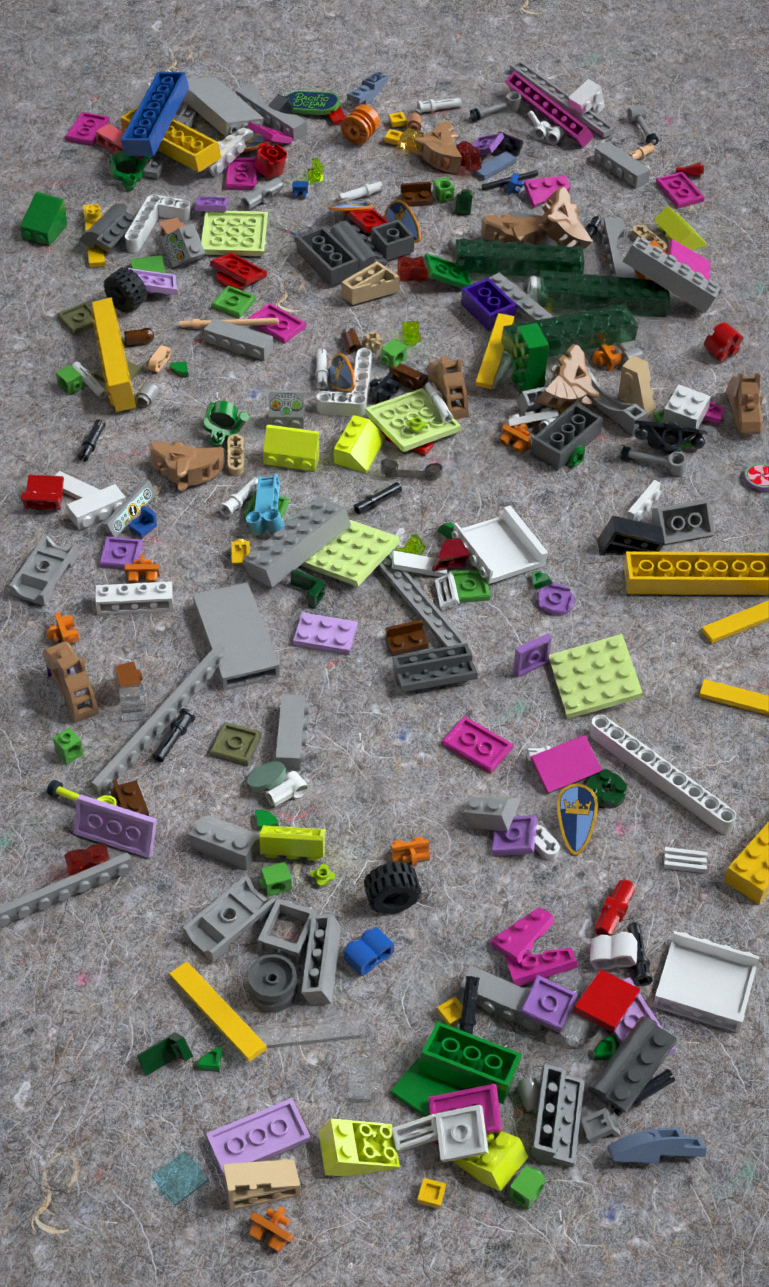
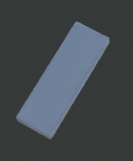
M504 152L475 168L474 174L486 180L516 163L517 158L508 152Z

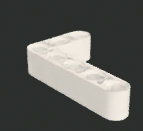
M149 195L125 234L126 250L130 253L138 252L159 217L168 219L177 217L179 221H188L191 218L190 202L161 195Z
M361 348L356 353L354 370L356 386L352 393L322 391L317 394V411L320 414L341 416L365 415L372 364V353L369 349Z

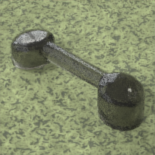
M386 458L381 460L380 471L388 479H394L399 476L420 477L434 481L442 476L443 467L439 463H431L425 467V471L400 470L396 461Z

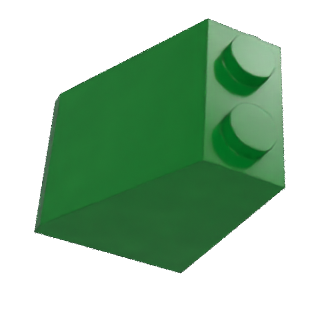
M36 192L20 224L22 239L50 247L68 225L64 199Z

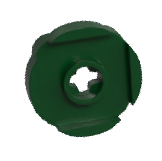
M603 769L588 779L587 786L597 796L599 808H604V806L616 808L624 802L627 783L619 775L612 773L608 769ZM603 788H609L611 792H603L602 790Z

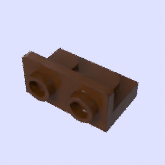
M431 182L402 183L400 185L401 200L409 207L433 205Z
M401 363L397 367L393 365L389 367V373L393 374L394 381L414 391L421 389L428 381V375Z
M422 620L392 625L385 629V641L391 656L428 649L429 643L423 631Z
M116 779L112 780L113 788L110 789L111 796L117 800L118 804L116 805L118 807L149 816V811L137 780L118 785Z

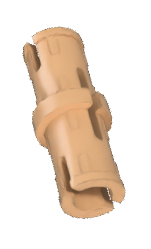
M649 143L644 147H638L635 151L628 153V155L636 160L643 159L646 155L655 151V146Z

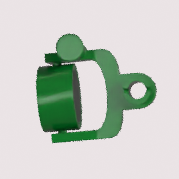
M124 150L111 155L108 165L112 177L122 181L125 190H134L136 182L141 181L143 170L148 159L151 157L143 156L142 160L140 157L135 159L132 156H125Z
M227 401L210 402L202 424L204 430L211 433L209 437L210 445L218 448L222 445L225 438L228 439L230 435L237 434L244 423L249 420V414L241 412L237 416L238 408ZM209 416L214 423L226 427L234 425V429L225 430L209 422Z

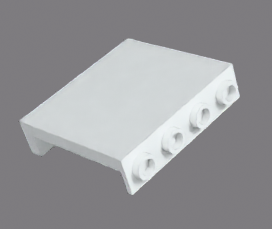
M511 506L504 507L503 516L462 529L457 522L454 523L452 538L461 539L470 553L469 559L471 564L479 570L481 577L485 578L488 584L543 567L546 564L548 552Z
M674 931L653 1007L739 1033L759 956L753 955L750 952L733 949L727 945H719L707 939H699L687 933Z

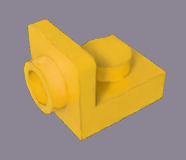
M236 539L235 542H231L232 565H244L242 559L250 553V541Z

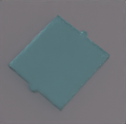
M186 1151L152 1175V1178L160 1186L162 1194H166L175 1206L209 1181V1178L199 1168V1163H195Z

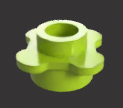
M414 417L412 420L406 421V425L409 426V430L413 433H420L423 431V428L427 427V423L423 422L420 417Z
M322 864L320 868L310 872V876L314 878L315 883L319 886H327L331 880L335 879V873L329 870L327 864Z

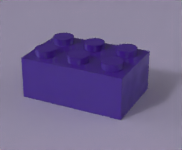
M487 278L462 288L461 305L488 331L494 328L498 313L514 316V320L516 319L517 304L491 279Z

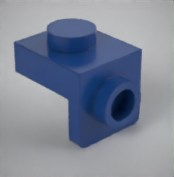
M145 506L140 508L141 515L128 524L129 530L141 538L157 527L156 513Z

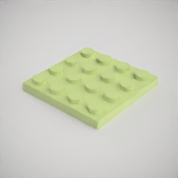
M205 211L201 241L205 254L226 255L233 253L238 256H264L268 212Z
M423 388L365 408V414L403 452L461 431V425L454 418L449 423L442 421L435 405L429 400V394ZM414 417H420L423 422L427 423V427L423 428V431L420 433H413L409 430V426L406 425V421L412 420Z
M349 520L351 526L300 566L359 586L400 543L399 536Z
M622 634L549 655V661L567 719L643 698V692Z

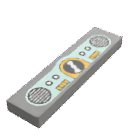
M144 480L103 523L110 537H117L141 512L140 508L146 506L157 495L149 480Z

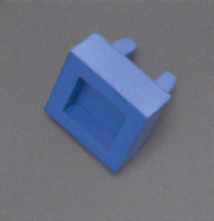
M513 173L505 193L510 195L513 190L514 193L519 194L520 188L523 187V182L517 181L518 174Z
M293 181L292 188L295 199H297L298 193L303 194V199L306 198L308 181Z

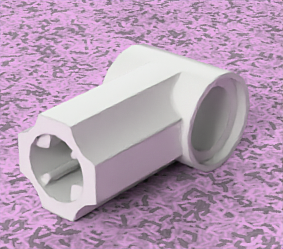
M292 771L286 775L280 785L274 789L266 790L265 796L270 805L276 807L292 797H302L308 791L309 786L296 771Z

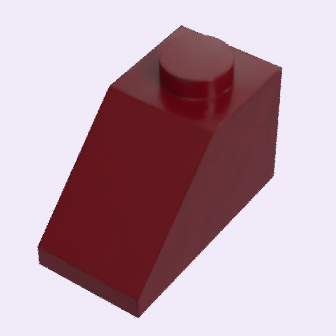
M460 538L444 541L432 568L433 572L465 566L470 553Z

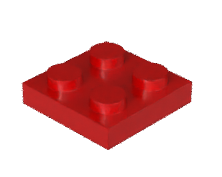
M374 208L353 210L348 213V217L353 223L366 233H370L373 227L389 222Z

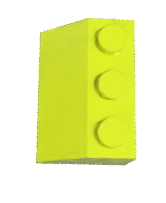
M666 206L654 219L658 223V229L662 232L665 231V236L669 240L674 239L690 250L707 245L685 219L669 206Z
M353 415L334 447V464L367 473L385 441V436L370 419Z
M274 425L266 426L263 465L316 471L319 460V432Z
M263 825L259 835L260 854H265L267 858H277L278 855H285L287 859H299V856L307 857V860H320L325 854L326 829Z

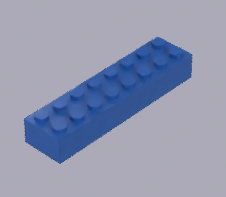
M185 72L156 73L121 139L125 156L151 157L155 155L189 89Z

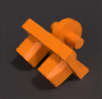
M599 340V349L593 352L592 361L594 364H604L609 372L613 371L614 366L621 364L622 356L620 353L615 354L613 343L606 344L604 340Z
M506 424L503 425V433L499 438L501 444L508 446L511 441H514L513 449L520 454L525 449L530 450L532 448V444H530L531 438L529 437L530 432L527 431L526 424L515 425L513 428Z
M140 554V560H133V564H125V573L129 584L139 583V576H146V583L157 582V577L160 576L159 564H152V560H145V555Z
M60 612L54 613L57 623L56 626L50 625L46 630L47 639L58 642L61 637L62 642L73 643L79 641L77 628L66 630L75 627L72 615L62 617Z
M421 836L414 837L411 842L405 843L402 840H396L391 845L392 863H411L414 867L417 866V861L430 859L429 840L423 839Z
M283 1207L278 1208L277 1211L271 1208L268 1209L266 1215L272 1218L271 1221L255 1212L250 1217L254 1221L248 1233L261 1240L267 1229L274 1232L267 1245L279 1252L286 1245L287 1241L292 1243L295 1237L279 1227L280 1223L286 1227L290 1223V1220L284 1217L286 1209Z

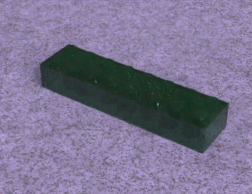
M462 238L456 239L454 254L455 272L497 274L500 272L502 275L582 280L585 264L583 248L578 246L520 244L512 241L506 243L497 240L491 242L481 239L468 240Z
M549 270L539 271L537 300L541 307L667 317L671 303L669 290L653 280L554 272Z
M622 304L503 326L501 343L512 361L515 360V334H517L518 326L537 323L549 344V357L565 354L573 344L579 345L582 350L601 347V345L605 344L608 346L634 341L639 324L626 305Z

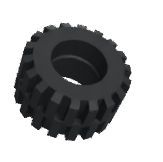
M121 267L104 280L103 287L107 298L112 297L113 305L120 311L125 313L132 312L146 301V286L133 270Z
M405 862L380 865L376 869L371 870L365 876L366 879H364L369 906L377 913L393 914L404 911L416 904L422 894L415 869L411 864Z

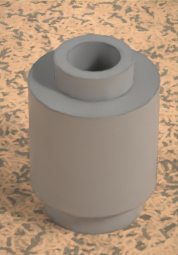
M150 382L144 383L136 395V403L141 407L151 405L159 393L157 386Z

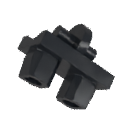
M503 133L504 138L497 148L517 156L520 155L524 143L523 140Z
M388 373L383 379H372L369 383L370 391L374 394V399L372 400L374 404H377L379 401L390 400V392L396 394L399 391V383L393 380V374Z

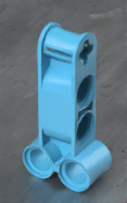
M277 474L271 477H258L255 511L250 512L246 516L247 524L253 535H261L266 530L276 533L284 528V523L278 511L280 482Z

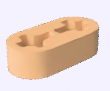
M161 345L149 360V370L159 372L171 356V349L169 347Z

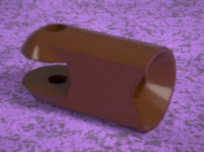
M350 327L348 332L345 329L342 330L341 338L349 355L362 348L357 333L353 328Z
M150 328L124 331L126 346L146 344L154 339V333Z

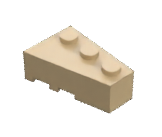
M378 261L341 282V297L352 305L399 292V276Z
M632 355L622 366L617 400L628 404L636 403L647 412L648 417L656 408V403L653 402L652 398L654 392L650 387L651 376L647 361Z
M294 1159L223 1164L230 1211L301 1196Z

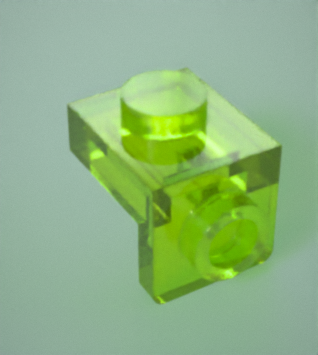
M318 158L312 159V168L308 169L309 183L323 181L324 166Z
M418 321L402 322V338L404 343L415 345L417 342H421Z
M414 534L410 536L404 548H396L395 551L422 555L426 547L419 536Z

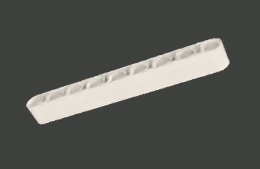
M597 715L592 719L590 736L593 740L719 833L729 834L732 832L736 820V813L732 808L606 716Z

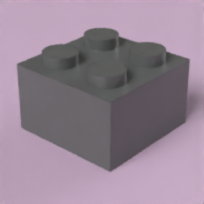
M399 219L371 228V243L383 255L386 261L414 252V235Z

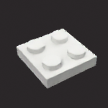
M481 1105L435 1114L442 1162L488 1154L484 1114Z

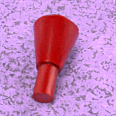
M701 162L686 167H676V173L683 172L688 175L701 177V174H704V165H701Z

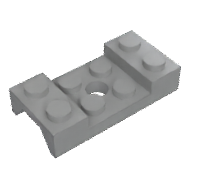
M44 535L9 585L11 596L45 606L54 593L53 587L67 566L72 567L78 558V545L74 544L68 549L56 545L49 536Z
M245 875L183 926V935L208 959L215 962L229 950V944L257 920L261 923L269 916L275 904V899H266L254 888L249 877ZM227 913H233L235 917L232 919H226L224 918V915Z

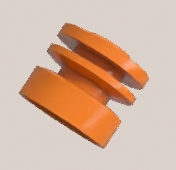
M365 104L358 105L343 119L341 131L349 142L355 145H362L378 130L380 126L379 116L370 106Z

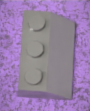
M709 499L651 508L653 524L662 527L665 544L715 535Z
M209 815L198 819L190 832V848L247 870L260 849V834Z

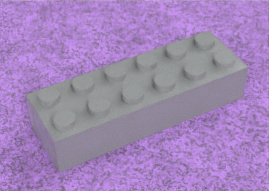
M637 237L622 261L704 313L707 312L720 290L717 283L708 281L699 272L695 273L687 264L679 263L674 256L663 253L660 247L652 246L643 237Z
M324 499L316 501L297 518L290 521L284 528L277 531L275 535L264 541L262 545L242 559L248 576L270 587H274L288 576L292 570L298 568L351 526L345 507Z

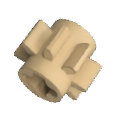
M369 332L367 335H364L362 346L369 349L371 353H375L381 350L383 339L380 338V334Z

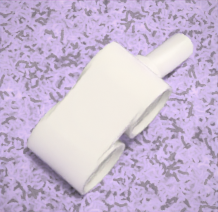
M532 110L527 113L535 125L533 130L535 139L556 145L564 136V130L560 126L551 128L548 122H539Z

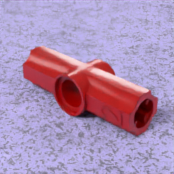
M627 879L619 880L611 897H607L601 911V916L594 927L593 932L597 936H612L619 921H623L629 906L628 904L636 889L631 881Z

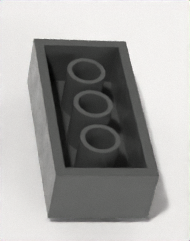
M324 226L297 236V253L330 286L336 285L358 273V259Z
M574 403L533 437L531 454L559 470L569 461L578 446L586 447L601 434L603 418Z

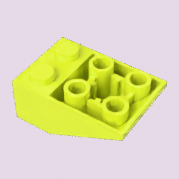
M330 1119L318 1132L325 1175L348 1177L393 1170L400 1167L392 1133V1124Z
M503 1131L486 1135L488 1154L453 1160L454 1163L481 1183L498 1191L503 1190L528 1158L520 1138Z

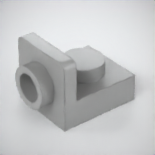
M606 1108L581 1119L586 1136L590 1142H594L611 1133L615 1137L620 1135L618 1130L620 1122L616 1114L610 1113Z

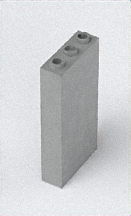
M216 77L187 80L189 89L183 100L224 136L233 135L241 128L251 130L247 127L249 121L263 126L264 118Z
M248 582L193 595L194 608L209 651L211 652L218 643L225 646L227 658L224 664L216 669L224 691L280 677L277 657Z

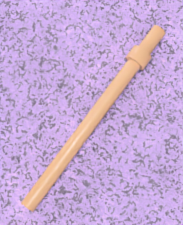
M278 318L222 320L238 326L279 324ZM193 319L192 321H180L179 324L180 328L193 327V329H200V327H207L211 320Z

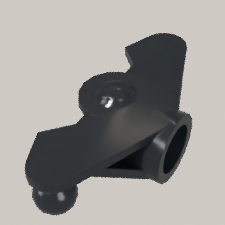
M635 420V424L639 425L634 432L636 439L644 440L647 438L648 445L652 449L661 450L664 454L670 455L673 452H681V449L677 448L691 438V444L695 449H701L705 445V439L702 436L707 435V431L684 427L674 421L656 423Z

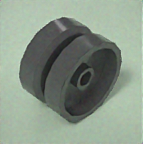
M277 954L264 955L256 959L248 971L249 996L252 1003L260 1010L266 1012H279L288 1008L295 1001L297 994L296 968L289 959Z

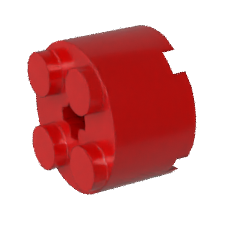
M263 143L258 147L253 167L267 179L283 174L287 152L277 144L271 146L270 143Z
M722 322L713 328L715 332L712 335L708 334L704 341V347L720 362H724L730 355L735 356L739 352V345L744 339L730 324Z

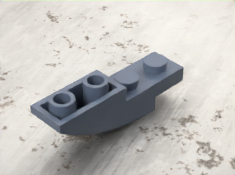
M375 72L362 80V86L348 93L347 100L367 105L379 94L389 76L384 75L382 72Z
M679 1127L640 1131L608 1145V1152L612 1160L622 1164L627 1162H638L644 1165L659 1163L660 1155L665 1157L685 1156L687 1158L705 1157L707 1150L700 1137L684 1136Z

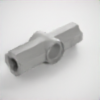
M276 177L265 185L257 184L250 194L241 198L244 208L249 210L261 202L268 203L274 194L284 189L281 179Z

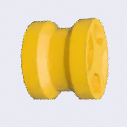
M90 204L85 207L86 221L94 224L101 217L99 205Z

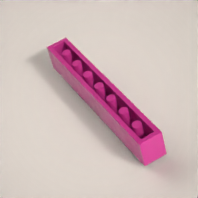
M514 71L504 81L512 92H518L524 102L552 124L560 126L566 135L583 148L594 137L588 127Z

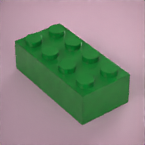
M537 323L518 326L517 334H515V360L512 362L514 371L511 374L512 382L517 386L518 393L521 394L522 391L544 387L549 344Z
M437 1021L421 1052L418 1071L464 1089L495 1084L497 1086L498 1101L504 1104L517 1075L522 1054Z

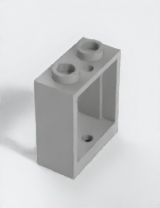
M277 898L258 938V952L268 955H281L291 962L299 964L308 945L312 915H317V911L308 906L303 907L289 900ZM279 913L306 922L297 944L269 936Z

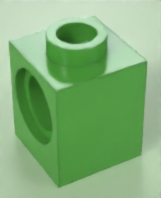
M448 177L433 180V194L439 203L454 200V186Z
M395 339L381 349V362L389 367L391 365L397 367L407 359V346Z
M71 365L56 372L57 384L67 394L71 395L83 388L82 375Z
M71 728L53 737L55 752L66 765L83 755L81 739Z
M286 862L261 868L262 877L258 878L261 890L265 889L267 897L292 890V878Z
M526 1165L511 1184L508 1197L529 1210L543 1191L546 1178L537 1169H531Z

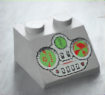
M194 223L178 228L161 238L172 268L200 260L205 255Z
M269 390V425L304 430V390Z
M487 794L470 796L464 810L470 828L508 832L520 803V797Z

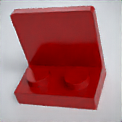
M28 475L26 493L22 492L21 498L24 508L61 510L64 477Z

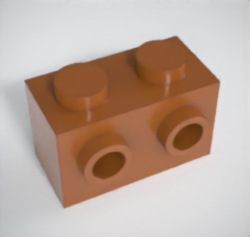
M135 662L117 665L113 669L118 694L124 693V696L136 693L135 691L140 686L143 678L140 669H136Z

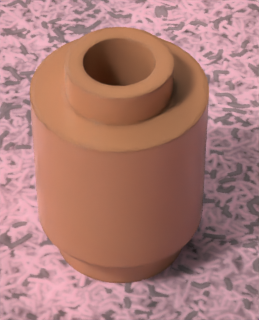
M411 113L407 117L406 128L412 134L418 133L421 130L422 118L418 113Z

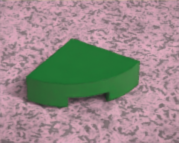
M187 361L170 363L172 372H176L182 377H189Z
M580 445L576 448L569 459L568 467L573 469L584 461L585 447Z
M451 522L444 523L439 526L438 532L447 539H453L454 524Z
M540 571L531 572L535 589L553 584L548 574L541 573Z
M255 810L258 831H261L263 825L279 826L277 818L272 813L265 810Z
M615 1036L607 1037L599 1043L595 1049L594 1060H609L616 1051Z
M214 1048L201 1057L197 1063V1070L220 1072L222 1048Z

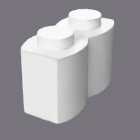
M620 932L613 936L599 935L591 939L590 963L595 970H609L615 967H631L636 965L637 940L632 933Z

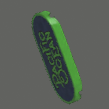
M294 91L286 95L291 100L293 110L290 113L327 115L331 113L330 111H336L340 106L339 97L332 92Z

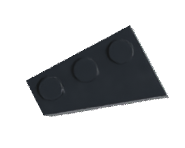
M617 516L611 517L597 539L600 556H605L606 553L623 555L626 552H659L665 544L662 527Z

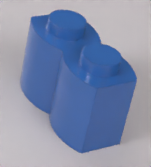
M378 927L371 930L368 929L362 934L361 939L355 942L351 941L346 945L344 960L360 976H363L394 953V943Z

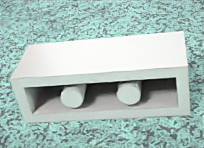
M114 484L67 504L68 516L77 529L81 530L109 518L126 500V497Z

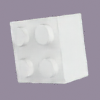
M678 385L665 407L663 422L674 421L678 425L698 429L709 409L711 396Z

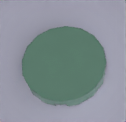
M279 761L267 762L249 774L247 783L254 792H263L262 789L265 788L271 790L284 781L287 770L284 764Z

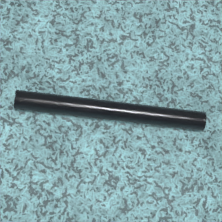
M534 170L519 174L517 181L538 176V171ZM511 177L482 184V190L506 185Z

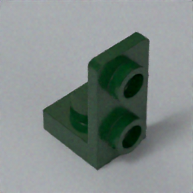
M462 189L461 192L457 193L455 213L471 214L472 199L475 196V193H471L472 190Z
M292 570L290 573L291 584L307 590L308 607L316 609L325 596V582L302 572Z
M176 1032L137 1055L138 1061L146 1075L153 1073L178 1057L184 1061L193 1057L185 1038Z

